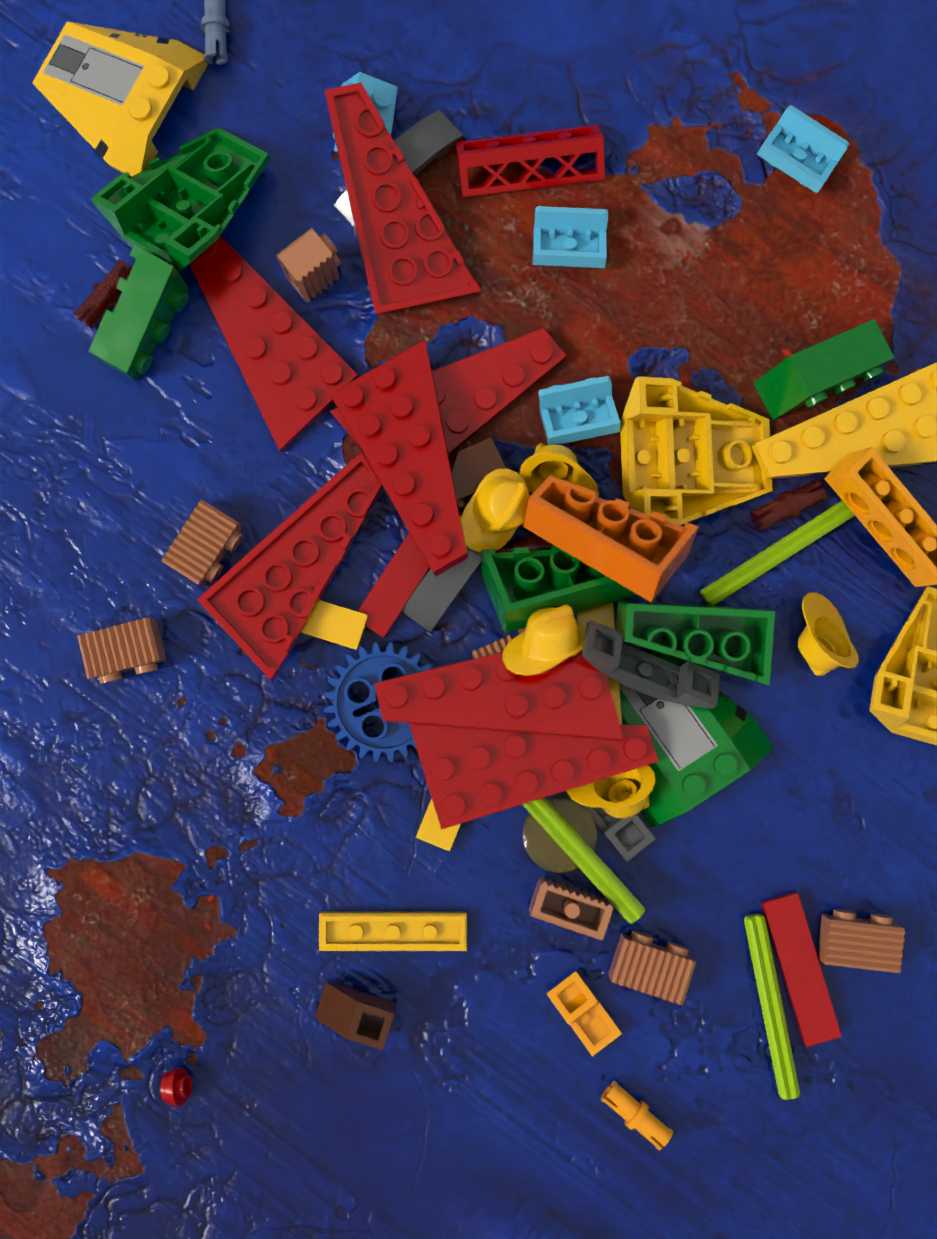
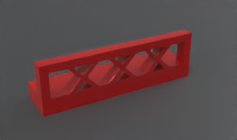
M598 125L456 142L462 197L605 180L604 136ZM595 152L596 170L580 171L572 165L581 154ZM571 155L567 160L563 157ZM555 157L563 164L554 175L545 176L537 169L545 158ZM528 160H534L532 164L528 162ZM512 162H519L527 168L523 175L516 180H509L501 174L505 167ZM499 164V165L496 167V169H495L493 166H491V165ZM483 166L491 173L483 184H468L467 168Z

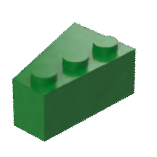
M134 245L130 256L135 258L136 261L128 279L120 277L116 286L118 290L122 291L113 311L106 309L88 352L100 362L136 381L140 374H145L150 368L153 360L152 353L157 344L163 343L171 329L169 323L176 311L180 312L185 307L189 298V287L174 266Z
M873 319L789 356L753 382L772 421L804 405L810 408L828 398V393L834 391L835 395H839L857 385L855 380L859 378L865 383L884 373L881 366L895 357L876 320Z

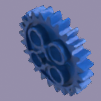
M377 642L373 644L371 654H368L366 649L361 646L359 647L360 658L355 659L352 655L347 654L346 659L349 666L347 668L340 665L335 666L337 672L341 675L340 678H328L327 680L335 687V691L324 693V697L333 700V705L324 708V712L335 713L336 717L327 725L328 727L339 725L341 730L335 739L339 740L347 736L350 740L346 750L349 751L356 745L360 746V758H363L370 750L373 751L374 762L379 761L382 752H386L389 761L393 762L396 750H399L407 758L409 756L408 745L411 744L416 748L409 724L383 722L384 730L381 735L374 737L367 734L364 728L365 721L372 715L378 716L382 720L380 708L359 717H355L353 714L355 710L378 701L374 683L384 681V674L389 668H399L404 676L431 669V664L421 668L418 666L421 658L419 653L408 659V647L406 646L401 649L399 654L395 653L394 644L389 642L386 652L381 651ZM359 681L367 684L370 691L368 699L363 703L354 701L350 695L352 685Z

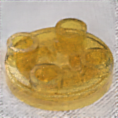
M555 797L547 799L594 851L597 843V829L588 810L569 798ZM528 813L523 826V842L529 857L539 867L551 872L565 873L579 868L535 818Z

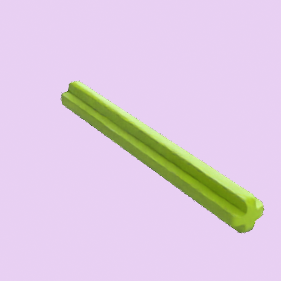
M843 501L838 502L700 591L703 600L707 605L714 606L855 515Z
M545 797L522 804L628 923L632 924L642 917L645 911L644 906Z
M751 914L744 917V924L778 1094L783 1100L795 1099L800 1096V1089L766 920L762 914Z

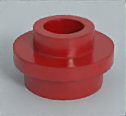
M176 1067L171 1072H166L163 1075L160 1093L165 1103H170L173 1107L183 1106L187 1098L192 1094L193 1082L191 1076L187 1074L183 1067Z

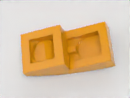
M577 971L546 993L592 1057L623 1034Z

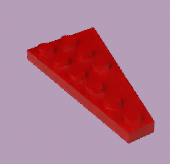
M362 83L325 90L326 102L375 315L480 293V287L464 264L465 261L453 245L442 221L417 178L412 174L405 161V157L390 136L383 119Z
M220 235L209 248L189 265L275 443L282 453L334 403L330 393L357 379L358 375Z
M544 328L432 371L449 455L566 359L567 355ZM339 409L331 410L330 413L361 449Z
M423 340L330 393L436 577L469 557L449 463L450 459L437 401L428 346L426 341Z
M362 452L353 458L197 599L272 682L384 488Z
M582 651L567 658L553 668L536 675L525 676L511 672L502 661L503 652L374 683L383 722L453 726L454 728H478L491 731L540 735L552 734L623 741L607 676L593 667L582 656Z
M409 724L441 830L659 762L647 725H620L623 741L590 737L578 738L565 735H540L491 731L478 728L466 729L454 728L453 726Z

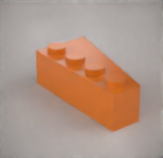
M550 475L529 497L523 525L524 528L649 602L654 600L687 558L699 526L685 522L684 527L666 521L667 515L655 511L648 515L629 508V502L617 498L615 501L604 500L596 497V491Z

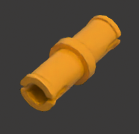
M613 1081L605 1089L600 1100L603 1103L605 1102L625 1120V1126L630 1130L635 1128L657 1150H661L663 1146L667 1145L674 1131L655 1117L643 1100L638 1102L618 1085L616 1081Z

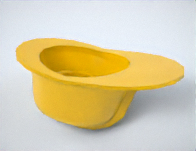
M540 443L536 446L534 454L528 457L521 465L519 475L525 480L528 490L532 493L550 475L596 491V497H599L596 482L578 464L575 454L563 445H545Z
M495 469L488 473L480 482L464 508L461 521L466 545L471 550L481 553V550L495 549V551L501 549L511 539L518 526L524 523L530 495L525 480L517 472L510 469Z
M816 592L807 593L802 601V610L807 625L798 638L800 653L816 676H823L840 666L855 668L859 663L858 654L849 638L838 610L823 595Z
M569 605L538 609L527 620L525 631L507 643L503 650L502 661L506 668L515 674L525 676L540 674L581 652L586 631L577 624L573 609Z
M649 765L566 790V792L573 801L580 805L603 808L607 814L615 818H629L641 812L642 809L649 807V794L653 791L656 783L655 773Z

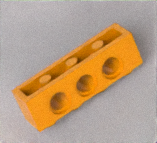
M872 447L847 454L824 478L915 587L937 585V525Z

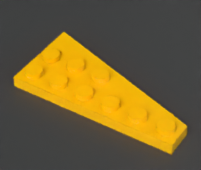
M937 362L752 445L751 448L765 478L777 479L828 473L847 454L870 447L877 452L889 468L937 462Z

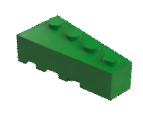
M555 545L551 546V550L529 551V547L513 548V552L495 553V549L481 550V575L505 634L526 628L529 617L533 612L541 608L569 605L573 609V614L637 596L636 593Z
M618 601L616 631L624 634L623 641L770 686L775 611L750 607Z

